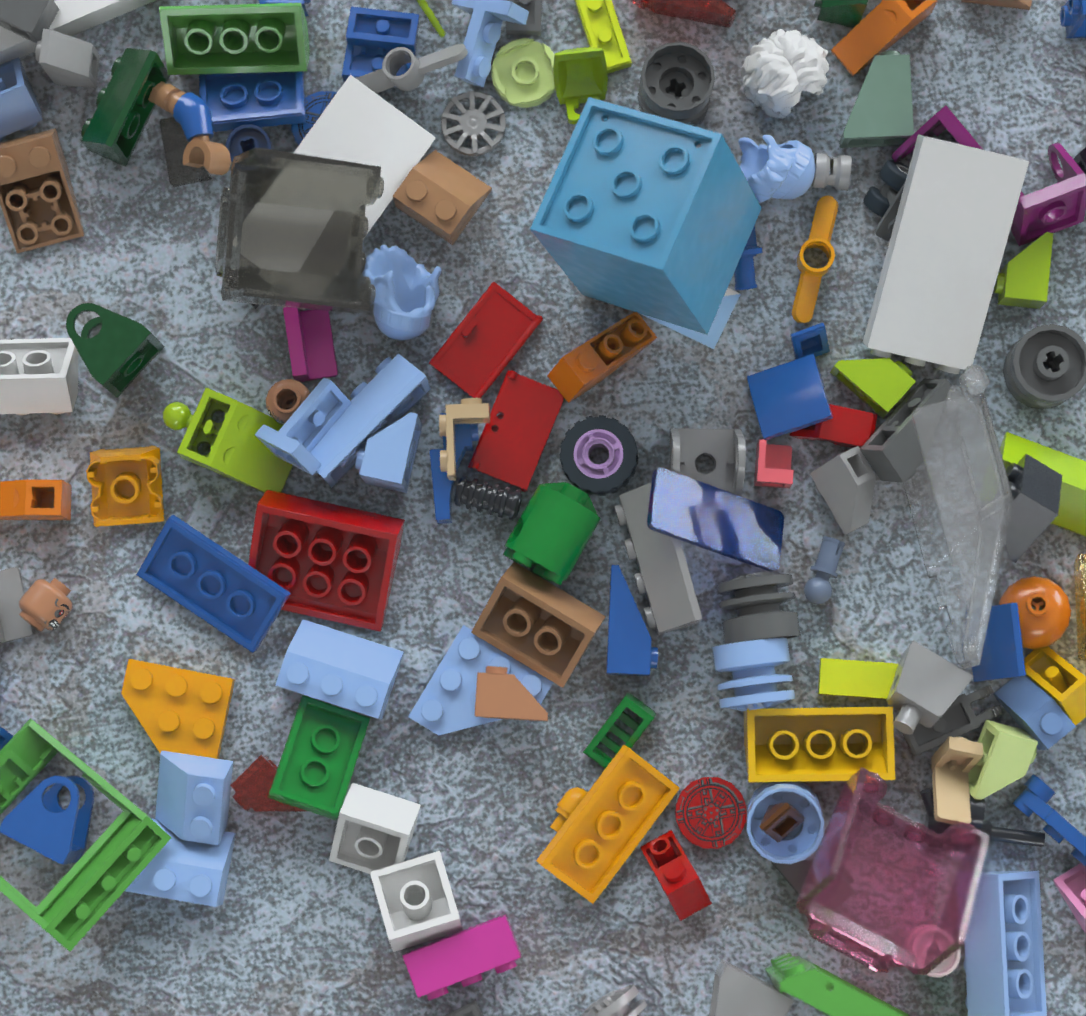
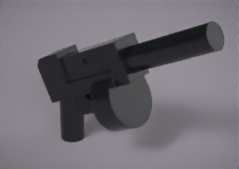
M933 787L920 791L927 811L923 836L928 844L944 846V842L989 848L990 841L1044 847L1045 833L993 827L989 820H984L985 799H975L971 794V823L967 827L936 821L934 818Z

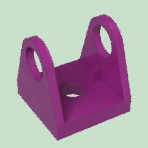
M944 106L892 154L891 158L895 162H899L912 153L918 135L927 137L936 135L938 137L946 129L959 144L978 149L982 148L951 110Z
M1058 142L1048 147L1049 162L1058 183L1024 195L1022 191L1020 193L1011 225V232L1019 246L1037 240L1046 232L1055 233L1084 222L1086 211V175ZM1058 157H1059V159H1060V161H1061L1063 170H1062V168H1061V166H1060V164H1059Z

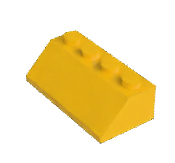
M893 707L747 709V711H743L744 748L748 782L895 780Z

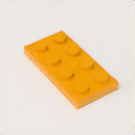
M623 745L536 861L594 904L680 787L629 747Z

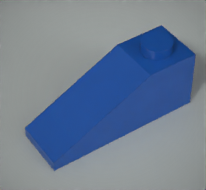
M611 565L606 674L649 676L650 668L657 669L658 647H651L652 638L619 565Z

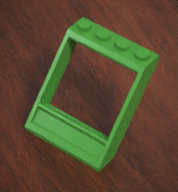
M30 718L0 750V815L57 753L83 773L82 777L123 810L37 907L0 876V891L71 952L167 844L171 837L148 815Z
M791 953L771 959L772 966L765 968L767 976L780 993L787 992L830 1016H911L800 956H792Z

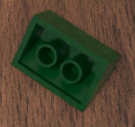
M126 48L122 57H118L115 60L111 69L112 78L107 88L104 87L99 92L96 100L97 109L92 119L88 118L81 131V137H83L81 141L90 152L125 167L156 104L148 100L151 91L161 81L167 83L170 77L159 55L152 50Z

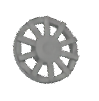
M469 91L456 97L454 96L447 104L441 116V129L444 139L453 150L466 156H481L491 152L500 144L506 130V119L502 107L491 95ZM469 99L470 109L466 110L460 102ZM475 99L484 100L479 110L475 109ZM490 103L496 110L485 115L483 112ZM454 106L460 110L461 116L450 114ZM497 116L500 117V126L487 123L489 119ZM447 119L457 121L460 125L447 129ZM487 129L498 131L497 137L493 141L487 135ZM461 131L462 135L456 143L451 139L450 134ZM482 137L488 145L478 149L477 139ZM466 138L472 139V149L462 147Z

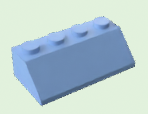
M397 354L393 359L387 357L375 370L377 375L368 384L362 382L353 390L350 395L352 403L310 452L322 464L316 473L331 488L355 465L359 448L366 447L367 439L401 419L431 389L427 377L400 354Z
M1039 870L961 873L960 895L963 904L962 932L965 945L964 970L966 972L967 986L965 1003L968 1016H1047Z

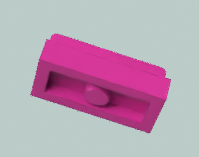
M297 306L284 307L283 312L293 378L296 381L306 382L336 377L338 369L329 310L327 308L300 311Z

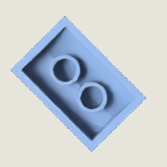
M302 619L287 649L275 685L382 720L404 652Z
M151 818L171 839L125 891L213 907L223 905L236 833L225 831L219 845L186 841L180 839L158 820Z

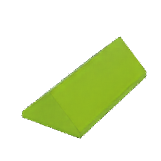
M1006 432L999 449L1004 470L1006 471L1013 462L1018 464L1024 455L1028 454L1061 474L1062 484L1059 512L1051 524L1086 537V461ZM997 459L983 493L985 499L991 502L998 499L1004 489Z

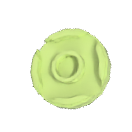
M529 38L512 40L502 46L497 52L491 67L493 87L500 98L512 106L521 108L539 106L548 100L555 91L553 78L554 53L544 43L541 44Z

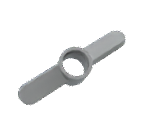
M456 44L417 58L408 48L397 47L387 53L382 63V69L356 79L375 93L397 87L401 91H411L422 83L425 73L462 60L466 57L468 51L464 44ZM411 63L406 73L396 76L397 71L402 65Z

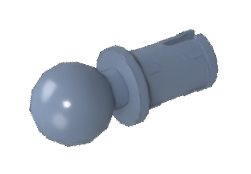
M823 536L815 565L810 568L816 575L807 581L804 586V593L806 599L813 604H824L832 595L829 578L838 577L836 570L845 543L838 539Z

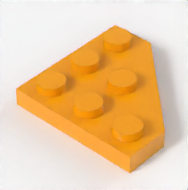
M128 659L121 694L159 753L161 751L219 759L235 679Z

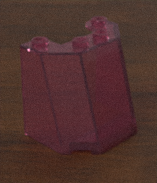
M861 767L843 786L797 899L796 907L800 914L806 915L809 922L808 931L813 939L873 971L889 973L890 967H905L911 970L913 974L926 975L962 947L965 942L990 836L969 823L953 824L940 835L926 828L925 825L896 812L892 807L880 803L879 801L886 795V782L878 774Z

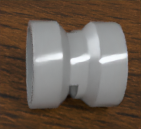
M816 153L814 158L816 171L812 187L824 188L829 185L834 186L837 190L847 191L851 177L852 157L850 155H839L837 158H832L826 153Z

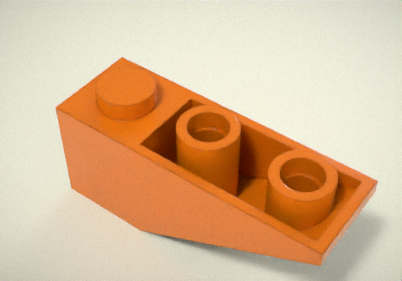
M882 0L831 49V52L849 73L855 76L873 61L875 55L886 51L933 12L938 0Z
M633 312L564 355L547 376L566 401L570 403L655 341L657 336L637 312Z
M26 479L0 481V520H71L72 485L63 480Z

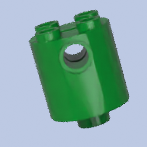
M567 482L539 484L504 545L506 549L503 555L528 568L535 565L533 573L549 582L552 581L561 585L569 577L574 565L601 520L589 495Z

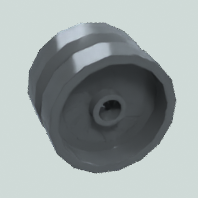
M1048 324L1035 327L1024 334L1013 345L1005 358L1003 374L1006 387L1016 400L1027 407L1041 410L1058 407L1081 391L1086 383L1085 342L1080 335L1065 326ZM1043 364L1048 365L1049 369L1046 370Z

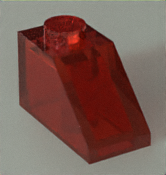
M260 755L230 785L236 791L232 797L246 811L252 808L255 812H307L306 810L267 798L278 768L267 755Z

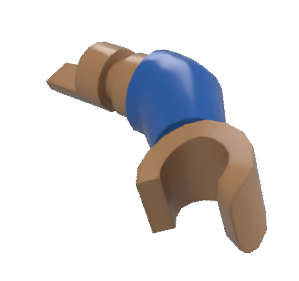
M161 81L152 89L148 100L165 111L170 112L175 121L180 123L187 142H189L184 150L183 165L196 168L204 166L209 174H226L231 164L230 153L223 144L210 141L214 135L211 111L206 102L192 92L185 93L170 83L166 84Z

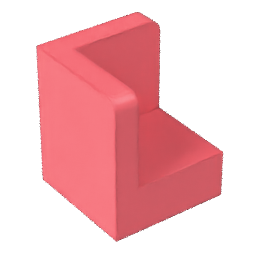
M759 439L756 445L754 486L791 487L794 470H791V446L767 444V440Z

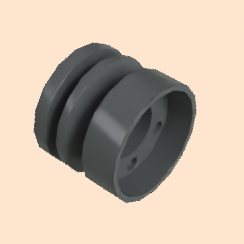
M684 42L666 43L654 49L645 59L641 71L638 92L639 110L695 127L698 126L707 114L715 82L714 67L708 56L695 45Z
M772 572L745 574L717 585L718 594H735V599L720 602V608L737 610L738 616L722 622L725 644L769 638L790 639L801 636L798 613L781 611L780 604L795 599L794 592L778 593V588L793 584L791 574H776Z

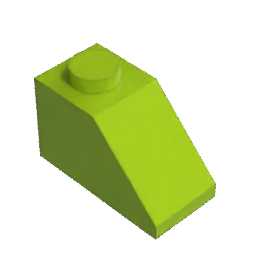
M1046 232L1010 260L1003 267L1001 273L998 272L993 290L994 293L999 294L998 305L1040 309L1047 302L1053 233Z
M890 358L840 360L830 371L833 376L882 418L886 416L916 382L911 377L913 375L912 371L905 364L898 360L894 363Z

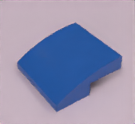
M351 6L346 33L347 46L342 70L343 81H346L350 75L358 78L382 69L385 56L394 48H408L416 56L419 14ZM411 63L402 65L397 71L396 76L406 73Z
M814 353L747 376L753 405L764 440H770L833 418Z
M1017 603L991 606L980 660L971 662L974 682L1026 676ZM988 607L977 609L973 645L981 643ZM974 609L966 611L969 646Z

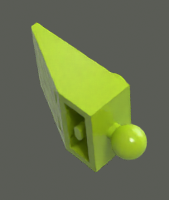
M205 388L194 415L191 414L188 406L181 402H172L165 407L163 421L167 427L173 430L187 428L177 451L182 459L263 493L266 490L282 493L293 465L276 457L255 434L263 424L276 431H279L283 425L277 423L272 417L209 388ZM217 411L225 413V419L220 423L212 420L213 414ZM202 443L211 445L210 452L206 455H201L198 452V447Z

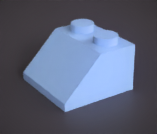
M410 412L367 439L365 448H359L355 469H359V475L365 484L407 493L423 426L417 413Z
M161 751L155 819L182 840L219 845L228 824L233 761Z

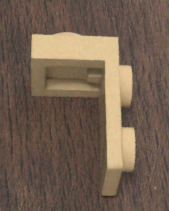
M481 398L461 399V404H446V415H439L440 436H446L447 450H440L441 472H447L449 481L456 480L455 424L490 423L489 403H482Z
M949 736L931 757L934 818L936 821L964 827L971 823L968 773L984 756L983 743L969 741L964 737Z

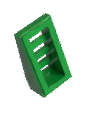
M627 692L583 753L605 769L613 758L599 749L597 745L601 742L616 754L621 749V746L609 738L606 733L611 731L625 742L624 745L631 749L652 722L656 712L634 695ZM628 707L640 716L642 721L639 723L625 713V708ZM617 719L621 720L634 730L633 733L630 735L615 724V721Z

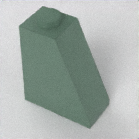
M890 50L874 56L840 138L839 148L901 146L914 134L910 54L900 55V52Z

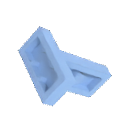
M452 0V5L472 14L464 40L468 54L465 58L458 61L454 76L471 85L484 88L486 78L491 70V60L495 46L501 35L502 22L508 21L526 25L529 11L506 0Z
M323 378L279 431L263 424L255 436L276 457L313 475L322 464L310 452L352 402L331 380Z

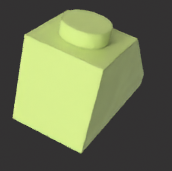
M986 719L977 741L983 743L984 756L968 773L969 793L975 799L982 800L1025 776L1029 765L1036 758L1038 741L1024 729Z

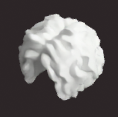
M779 29L773 32L768 39L763 38L758 45H753L750 55L745 58L740 71L743 78L745 96L754 102V106H761L767 116L785 118L791 113V107L799 102L802 91H808L816 95L823 93V87L827 83L825 74L829 70V63L825 58L828 51L820 47L814 38L808 39L807 35H801L800 31L791 30L785 32Z

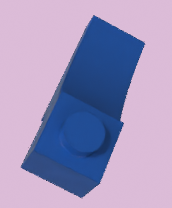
M455 424L456 475L466 452L473 451V441H479L478 424ZM442 436L444 448L429 451L436 522L438 524L452 523L451 509L455 480L449 481L447 472H441L440 450H447L446 436Z

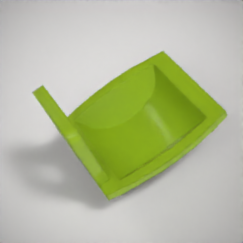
M573 48L557 52L554 55L553 78L559 103L566 104L569 124H577L580 118V114L575 112L579 108V103H586L589 97L598 100H605L608 71L603 48Z

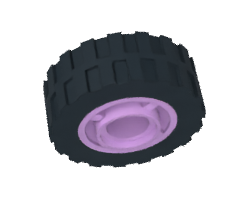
M599 415V417L589 416L581 422L579 420L574 423V427L571 430L568 429L565 433L564 441L562 440L560 445V462L567 479L575 487L589 495L606 496L608 493L618 492V489L623 486L625 487L631 477L634 476L636 466L638 465L636 441L629 429L619 423V420L606 418L604 415ZM602 447L608 450L609 457L607 461L603 464L592 463L589 460V456L593 449Z

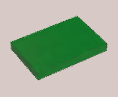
M302 695L267 798L337 821L370 717Z

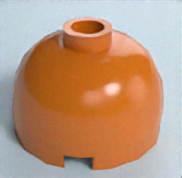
M1038 576L1021 578L1010 585L1000 598L999 605L1008 603L1018 604L1023 648L1035 650L1049 647L1062 637L1069 626L1071 608L1068 596L1058 584L1048 578Z

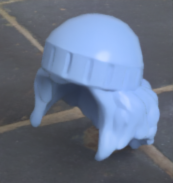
M770 135L762 137L767 145L760 144L758 146L752 139L747 137L739 139L738 142L742 151L740 168L759 203L770 198L795 199L806 193L812 185L816 171L814 154L805 144L798 140L777 144Z
M383 244L380 250L375 248L373 253L368 254L364 259L361 288L366 298L373 302V314L377 327L384 335L394 340L415 339L425 333L430 326L432 310L440 293L438 279L442 270L439 266H436L432 274H430L423 264H417L414 258L396 245L388 248Z

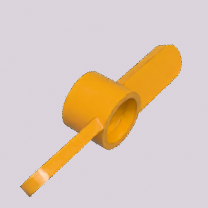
M830 195L823 196L818 200L809 239L802 245L797 256V267L801 274L792 308V317L797 323H807L812 319L822 276L829 271L835 258V252L830 241L837 216L838 202ZM809 248L821 249L828 258L827 265L823 268L810 267L804 261V252Z

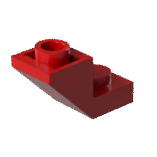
M829 404L833 415L832 419L791 432L790 436L798 439L828 441L841 447L855 448L859 446L861 448L875 432L877 414Z

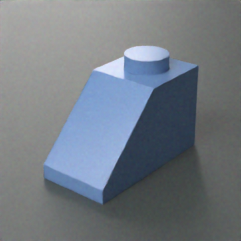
M1028 676L1011 678L993 693L1019 727L1038 741V750H1048L1076 727L1055 700Z

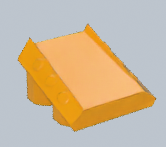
M151 445L148 447L100 449L90 452V465L86 470L87 480L92 486V503L90 506L95 527L164 521L160 447Z

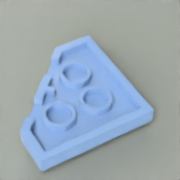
M463 625L408 717L438 736L503 720L475 717L477 672L486 673V666L507 667V674L515 675L540 705L554 682L471 633L472 630Z

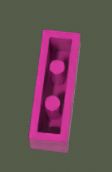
M507 914L406 952L403 955V959L417 997L427 995L428 1000H432L449 993L447 986L461 981L462 987H466L483 980L481 975L483 972L495 968L496 973L499 974L516 967L515 960L521 958L522 954Z

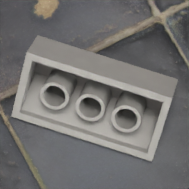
M663 479L653 481L619 495L620 504L614 506L619 526L626 525L629 539L624 540L629 560L636 559L639 573L634 574V579L639 595L645 593L649 607L643 608L648 628H655L657 635L698 624L703 618Z

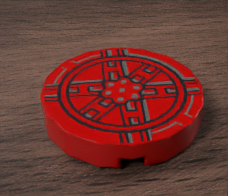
M703 777L690 782L680 792L675 804V820L681 834L690 843L704 849H719L731 844L742 833L747 821V806L741 792L732 783L719 777Z

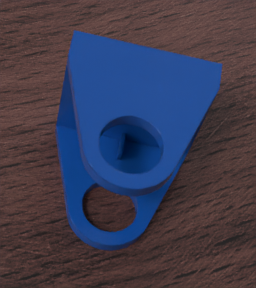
M79 776L48 777L4 818L0 825V833L61 865L76 863L86 849L94 804L93 788L87 780ZM54 784V785L44 794V792L46 791V789H47L50 785ZM76 784L84 789L86 795L84 805L79 810L80 793ZM64 786L68 788L71 794L70 804L66 809L59 802V793Z

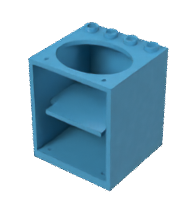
M589 97L530 230L582 295L707 335L762 207L721 133Z

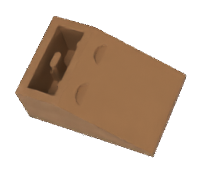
M56 128L0 143V205L17 253L85 235L67 162Z

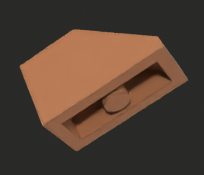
M486 666V673L477 672L475 717L548 722L546 710L515 675L507 674V667Z

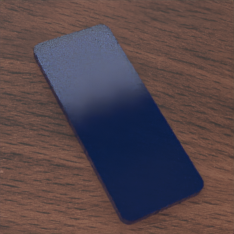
M663 467L654 470L647 525L651 530L769 572L779 569L784 527V515L781 511Z

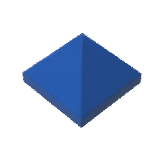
M824 323L790 334L795 360L813 353L817 357L830 352Z

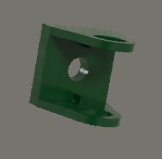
M83 303L71 310L66 320L68 335L91 376L116 398L123 393L164 348L162 343L141 323L93 303ZM88 311L98 314L100 317L93 318L84 325L80 337L75 330V321L78 316ZM102 325L99 333L89 338L91 331L95 327Z

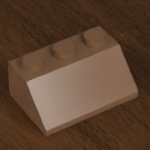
M513 562L500 578L471 633L563 688L606 616L518 563Z

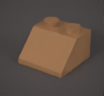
M434 150L411 169L394 193L393 199L396 208L453 245L492 188Z

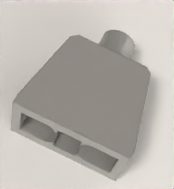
M913 640L900 658L887 697V703L899 711L893 722L894 727L902 733L909 735L913 734L918 723L927 728H932L970 683L973 675Z

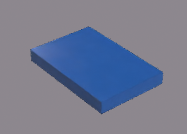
M304 71L199 74V97L210 108L213 132L234 130L241 125L248 124L268 127L306 123Z

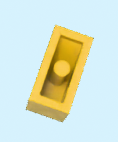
M1049 647L1035 649L1024 658L1026 676L1055 700L1075 726L1086 718V676Z

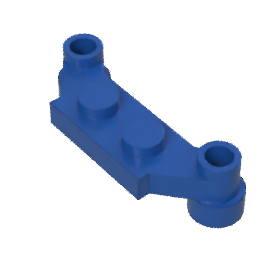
M1032 774L1024 783L1026 788L1012 804L1028 818L1033 813L1047 824L1043 830L1059 844L1065 839L1075 848L1071 855L1086 867V837L1047 804L1055 792L1036 775Z

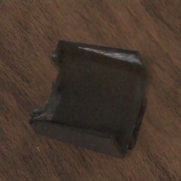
M253 148L235 156L231 165L230 188H223L220 199L215 270L216 275L222 277V301L347 313L370 311V306L373 305L376 290L375 286L371 284L369 277L360 276L366 263V256L362 252L363 238L368 232V218L365 217V208L374 204L377 198H381L384 190V180L380 177L381 167L264 148Z

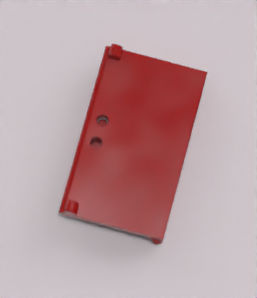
M493 281L434 355L429 364L470 397L482 398L540 325L543 317L541 315L537 316Z
M508 370L490 412V423L485 424L468 468L518 487L522 492H527L565 399L559 390L517 374L515 371Z

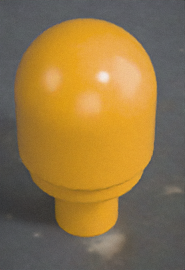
M574 787L563 795L555 810L559 815L553 821L550 828L556 832L559 831L587 794L586 790Z

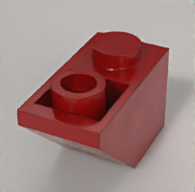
M672 830L640 847L680 921L712 904L700 878Z

